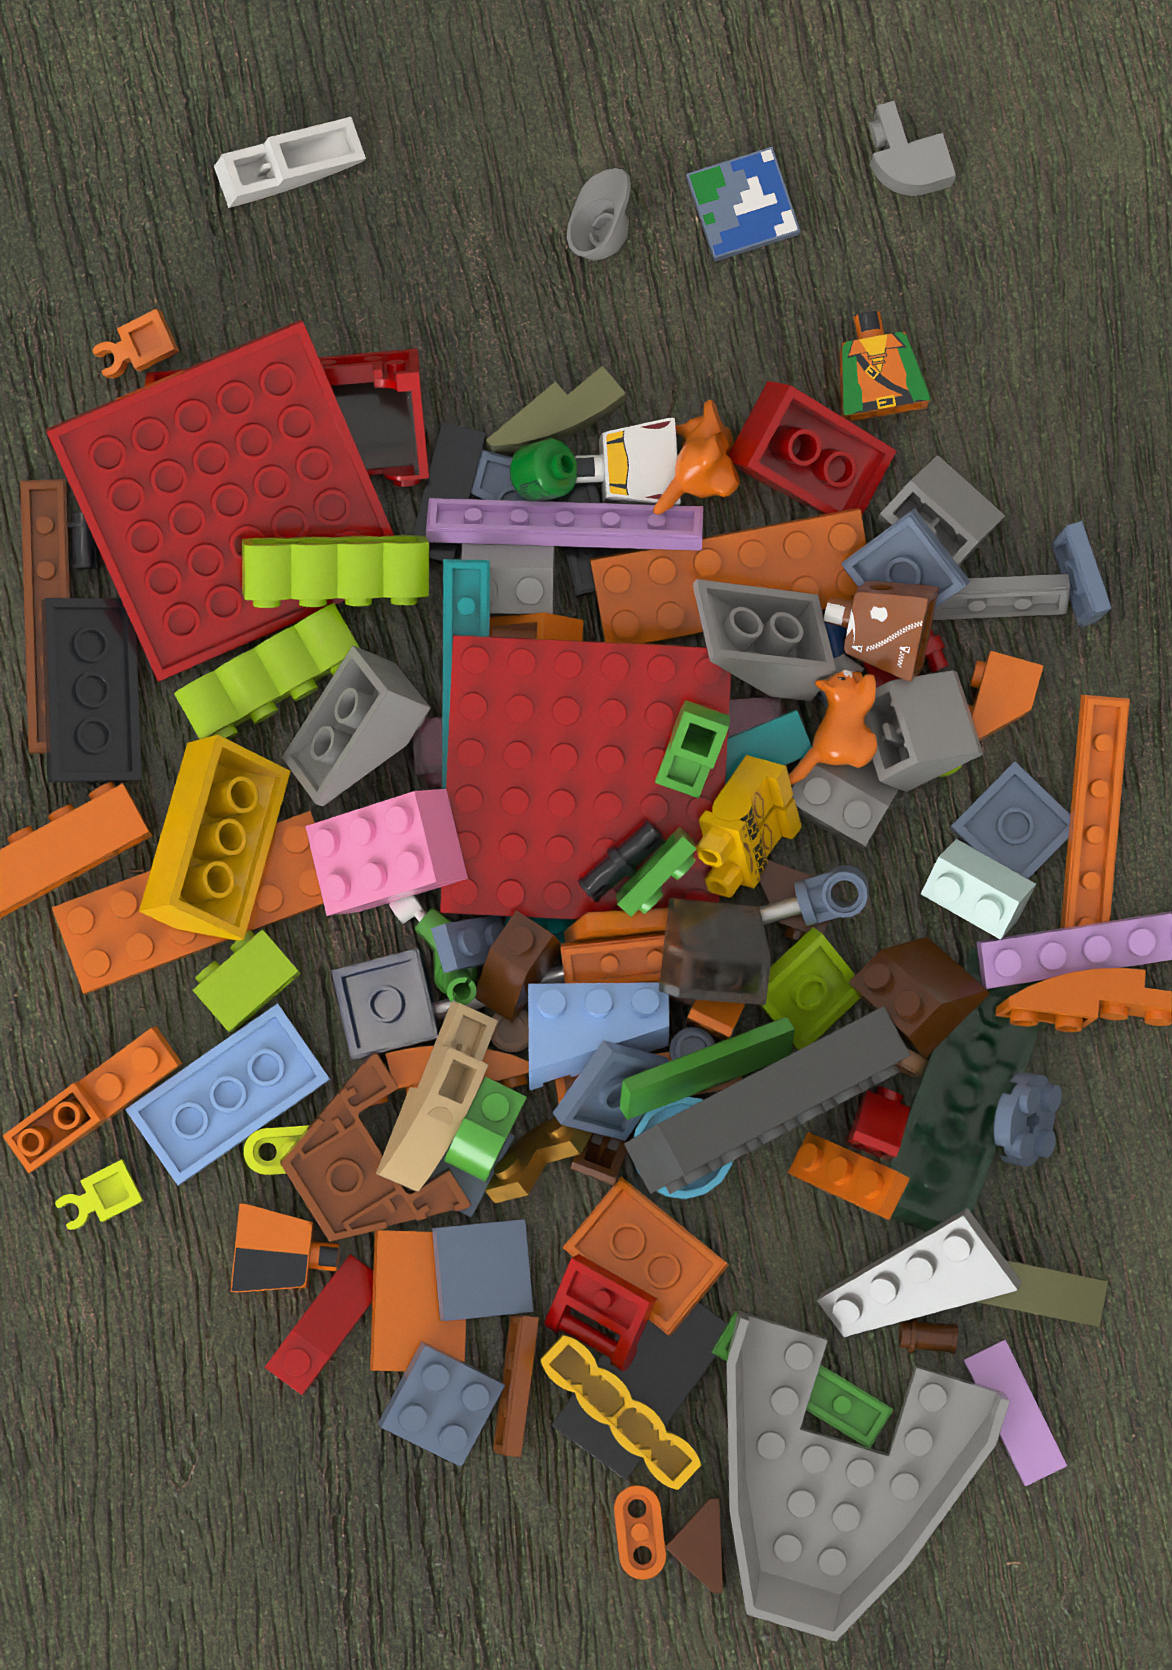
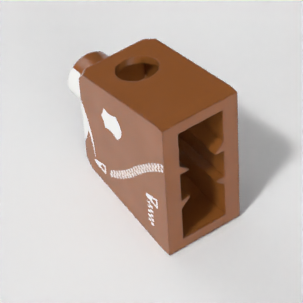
M872 580L865 581L856 590L853 601L831 596L826 606L824 622L848 628L844 644V651L848 655L899 678L912 681L923 669L939 587Z

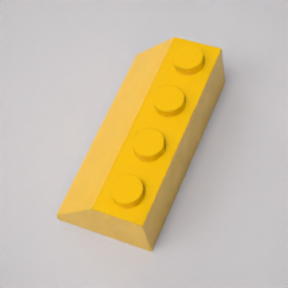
M218 734L188 742L139 912L175 929L237 941L244 940L291 771Z

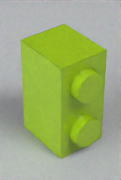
M263 929L256 935L251 930L246 932L244 940L236 941L230 947L234 952L230 958L222 965L216 960L213 961L195 977L199 985L192 991L231 1034L301 975L298 969Z

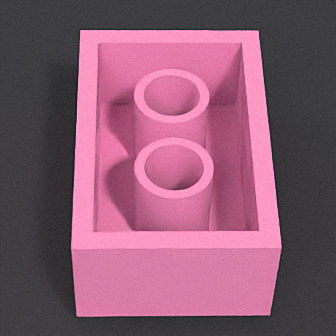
M447 789L413 791L305 826L327 916L361 912L468 879Z

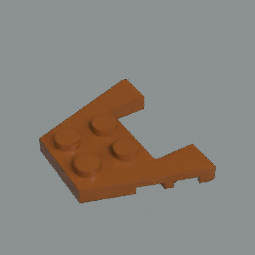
M376 1051L365 1059L280 1160L281 1166L329 1242L385 1229L387 1226L406 1221L426 1219L427 1216L452 1210H464L471 1206V1202L449 1167L427 1180L419 1192L414 1190L407 1191L402 1185L376 1174L383 1153L361 1120L359 1113L398 1089V1085Z

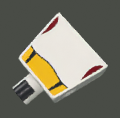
M675 418L661 419L602 433L599 439V455L575 456L577 463L576 483L601 482L602 501L606 504L655 505L675 477L677 459ZM680 498L674 506L680 505Z

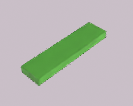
M787 1017L781 1018L625 1078L622 1081L620 1110L625 1118L629 1120L771 1065L791 1055L795 1028Z
M733 1312L710 1351L726 1362L737 1316L736 1312ZM820 1364L806 1410L865 1447L871 1448L892 1413L893 1408Z

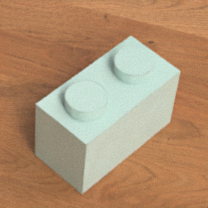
M956 839L938 857L921 895L1001 940L1019 920L1036 883Z

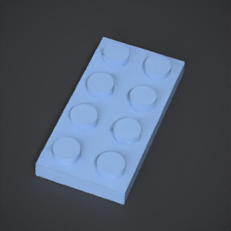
M277 1003L125 1110L173 1180L180 1186L246 1140L252 1133L266 1126L331 1079Z

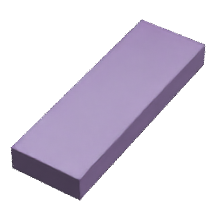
M1006 1340L999 1341L963 1359L974 1383L1002 1391L1010 1400L999 1435L1023 1485H1030L1066 1467L1067 1464Z

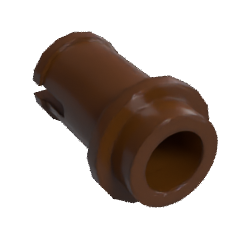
M917 1318L900 1322L899 1348H907V1352L913 1354L915 1349L955 1354L958 1341L957 1324L919 1322Z

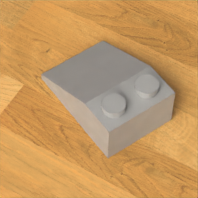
M696 579L693 583L708 655L712 663L771 697L811 701L821 690L815 686L816 680L828 679L835 673L836 667L817 594Z
M352 646L283 754L282 759L315 804L323 807L404 748L415 731L422 726L430 706L396 663Z

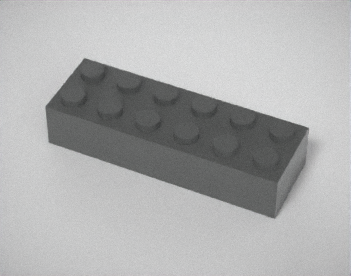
M883 1006L658 1123L624 1145L650 1194L665 1186L669 1194H672L695 1180L899 1073L896 1063L911 1055Z

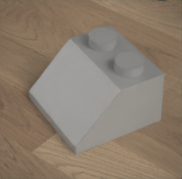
M462 543L461 559L490 560V613H554L555 546Z
M873 759L860 768L849 764L830 765L817 763L806 778L794 784L792 798L795 799L800 816L863 851L898 789L879 782Z

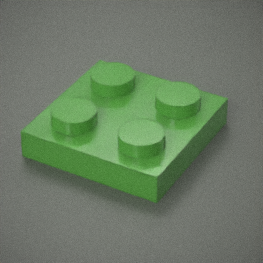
M679 826L667 839V842L661 845L638 869V872L616 892L617 905L630 917L638 910L643 914L647 913L663 896L661 892L663 883L671 875L678 880L696 861L693 857V852L696 850L693 838Z

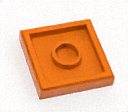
M673 908L650 909L645 914L638 910L632 917L625 911L587 912L564 931L565 943L669 932L678 926L677 914Z

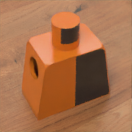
M239 1203L230 1292L238 1293L308 1287L310 1269L337 1271L340 1244L313 1241L315 1222Z

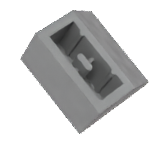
M937 455L879 514L876 523L883 530H886L915 508L960 567L1005 518V515Z
M956 671L916 676L912 681L896 679L876 688L875 701L870 711L866 714L864 722L871 729V732L876 735L877 751L872 759L879 782L908 792L983 755Z

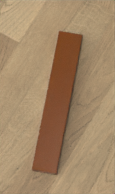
M66 479L20 481L28 744L30 754L47 753L41 600L44 598H71L69 528H67V523H69L68 482Z

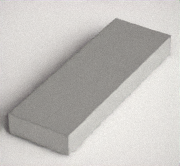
M1069 574L968 578L970 583L935 608L933 620L1067 614L1070 592Z

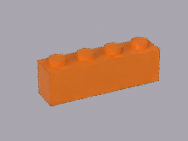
M113 782L104 784L88 794L91 801L76 809L72 804L61 807L48 816L50 823L35 831L32 826L25 827L7 838L10 844L0 849V919L153 836L128 788L123 783L115 787Z

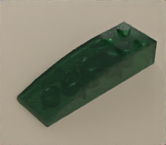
M972 947L963 969L982 985L978 950ZM1043 980L987 989L990 994L929 1054L927 1065L919 1079L909 1105L910 1112L897 1157L890 1159L887 1163V1167L910 1178L891 1216L892 1219L927 1232L966 1208L969 1209L971 1214L973 1213L998 1146L995 1144L994 1122L999 1100L1003 1093L1011 1094L1014 1087L1018 1084L1010 1082V1080L1016 1074L1025 1072L1043 1023L1038 1022V1025L1029 1027L1013 1025L1010 1023V1018L995 1016L996 1007L1010 996Z

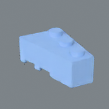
M668 982L528 984L529 1091L543 1087V1083L567 1075H571V1077L579 1075L603 1040L644 1052H651L668 1046Z

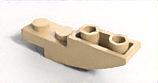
M451 1002L418 1088H409L378 1166L377 1175L414 1191H420L454 1139L479 1089L489 1065L482 1062L498 1020L461 1003Z

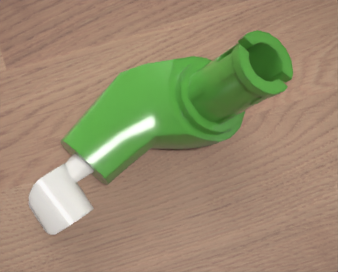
M414 895L390 902V908L403 924L414 916L419 921L414 930L433 951V976L437 988L447 994L451 1002L455 999L457 1003L463 1005L470 1003L476 996L475 980L477 968L444 973L431 928L451 923L452 921L435 907H432L427 913Z

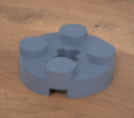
M1020 1072L1010 1080V1082L1018 1083L1012 1093H1003L999 1100L994 1122V1139L996 1145L1004 1147L1006 1155H999L1004 1162L1027 1167L1034 1164L1039 1157H1050L1054 1150L1056 1138L1052 1130L1055 1111L1060 1106L1062 1092L1059 1085L1051 1084L1048 1078L1043 1075Z

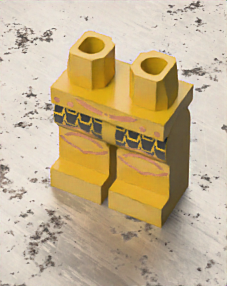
M746 755L714 801L712 806L713 812L705 810L700 817L699 824L703 838L696 846L699 859L705 864L712 866V870L705 878L707 889L711 893L730 898L740 885L754 889L761 880L760 874L766 869L768 864L767 856L780 838L794 839L802 828L796 802L792 798L793 791L785 765Z

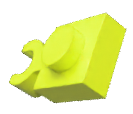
M121 1159L81 1180L80 1182L86 1191L85 1194L81 1196L75 1194L64 1195L55 1202L57 1208H62L69 1203H73L78 1207V1217L66 1224L69 1230H74L84 1226L90 1214L95 1211L100 1221L104 1222L144 1200L124 1160Z

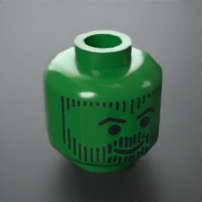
M552 438L522 446L513 455L511 461L510 479L512 485L528 501L543 502L567 495L574 488L577 480L575 456L570 448L561 440Z

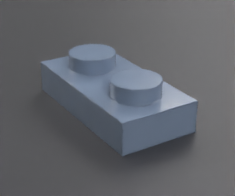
M492 915L445 923L431 928L443 972L447 973L484 966L490 947L504 929L501 916Z

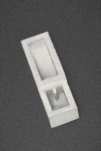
M347 117L268 137L264 144L224 153L220 156L214 168L228 208L322 179L364 162L366 157L352 118Z

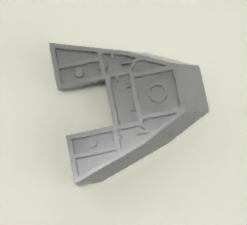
M737 1311L727 1358L729 1510L746 1614L837 1642L909 1567L997 1444L1010 1400L1002 1391L915 1365L888 1453L801 1427L825 1351L827 1338Z

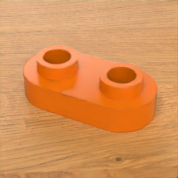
M631 1485L618 1494L614 1503L619 1559L623 1570L629 1576L645 1580L656 1576L662 1570L666 1561L661 1507L658 1497L650 1488L643 1485ZM635 1499L642 1500L646 1505V1511L640 1517H634L628 1512L629 1503ZM640 1546L649 1548L652 1554L651 1559L644 1564L636 1562L633 1557L635 1549Z

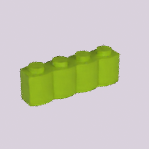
M417 535L242 539V594L245 600H253V606L258 608L281 606V600L298 599L299 605L304 607H321L327 605V599L334 598L345 599V604L349 606H368L372 604V598L381 597L390 598V603L394 605H414L418 603V597L429 596V541L426 536Z
M333 603L311 614L294 626L272 636L255 648L226 662L216 670L187 684L176 691L174 695L199 739L218 734L230 740L238 734L236 727L251 718L254 724L260 723L278 712L276 704L290 696H292L294 701H298L318 689L316 681L331 673L334 676L351 647L356 646L359 648Z

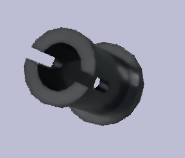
M72 513V522L67 523V528L72 529V569H100V551L83 513Z

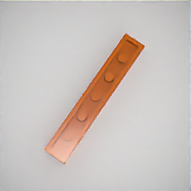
M1081 695L1060 928L1110 921L1130 704L1129 698Z

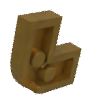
M556 1117L536 1126L521 1137L510 1148L504 1158L495 1165L494 1175L484 1191L495 1204L529 1195L545 1165L549 1162L580 1155L592 1132L561 1125Z

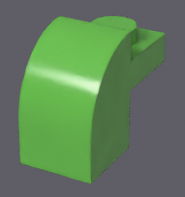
M685 700L673 727L672 736L656 775L655 783L699 798L710 768H714L727 734L730 716Z
M485 1076L465 1118H463L444 1162L486 1182L527 1097Z

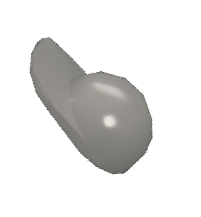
M618 168L604 170L592 176L582 187L567 227L568 245L576 255L592 261L603 260L618 253L627 240L629 219L625 210L629 200L631 183L630 176L625 170Z

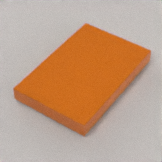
M622 1176L563 1246V1249L573 1257L580 1254L656 1297L657 1300L649 1320L669 1337L672 1336L729 1266L728 1263Z
M376 1230L370 1370L406 1371L421 1341L465 1362L466 1319L440 1321L432 1232Z

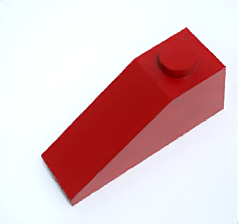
M881 1086L877 1087L876 1093L868 1090L865 1091L844 1143L884 1160L897 1157L910 1112V1107L901 1104L904 1096Z
M350 1254L264 1368L299 1394H306L371 1305L373 1299V1270Z

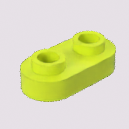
M310 1125L265 1128L255 1131L248 1137L244 1145V1158L247 1165L253 1171L263 1175L286 1174L280 1164V1160ZM266 1143L273 1144L277 1150L275 1158L271 1161H264L260 1157V1148Z

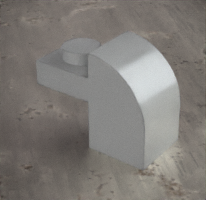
M895 101L877 105L874 115L875 121L869 122L876 148L884 147L883 151L873 153L870 163L878 180L890 190L908 196L924 195L953 186L956 173L943 133L908 143Z

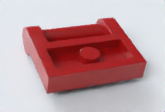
M578 1254L572 1257L544 1325L555 1333L565 1332L610 1358L611 1365L621 1371H625L636 1356L638 1342L657 1298ZM572 1307L621 1336L619 1342L571 1315L570 1308Z

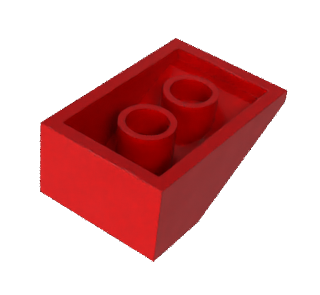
M767 381L728 456L737 469L821 515L859 508L861 515H863L897 450L793 386Z

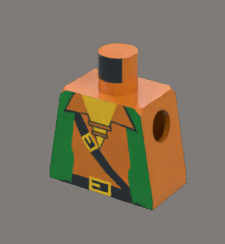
M880 311L865 312L854 316L858 340L844 342L840 348L841 417L850 422L926 409L930 401L929 392L906 333L884 334Z

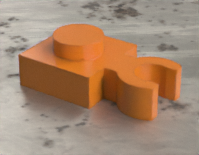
M157 308L117 328L121 341L116 344L108 341L101 342L92 349L94 355L99 358L108 353H113V364L102 370L103 376L109 379L121 376L130 362H132L134 369L141 372L180 352L162 311Z

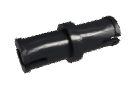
M647 819L619 846L613 844L606 850L608 856L577 881L586 894L597 903L601 900V897L625 876L629 878L634 876L638 872L636 867L661 845H664L667 840L655 825L653 826L652 822Z

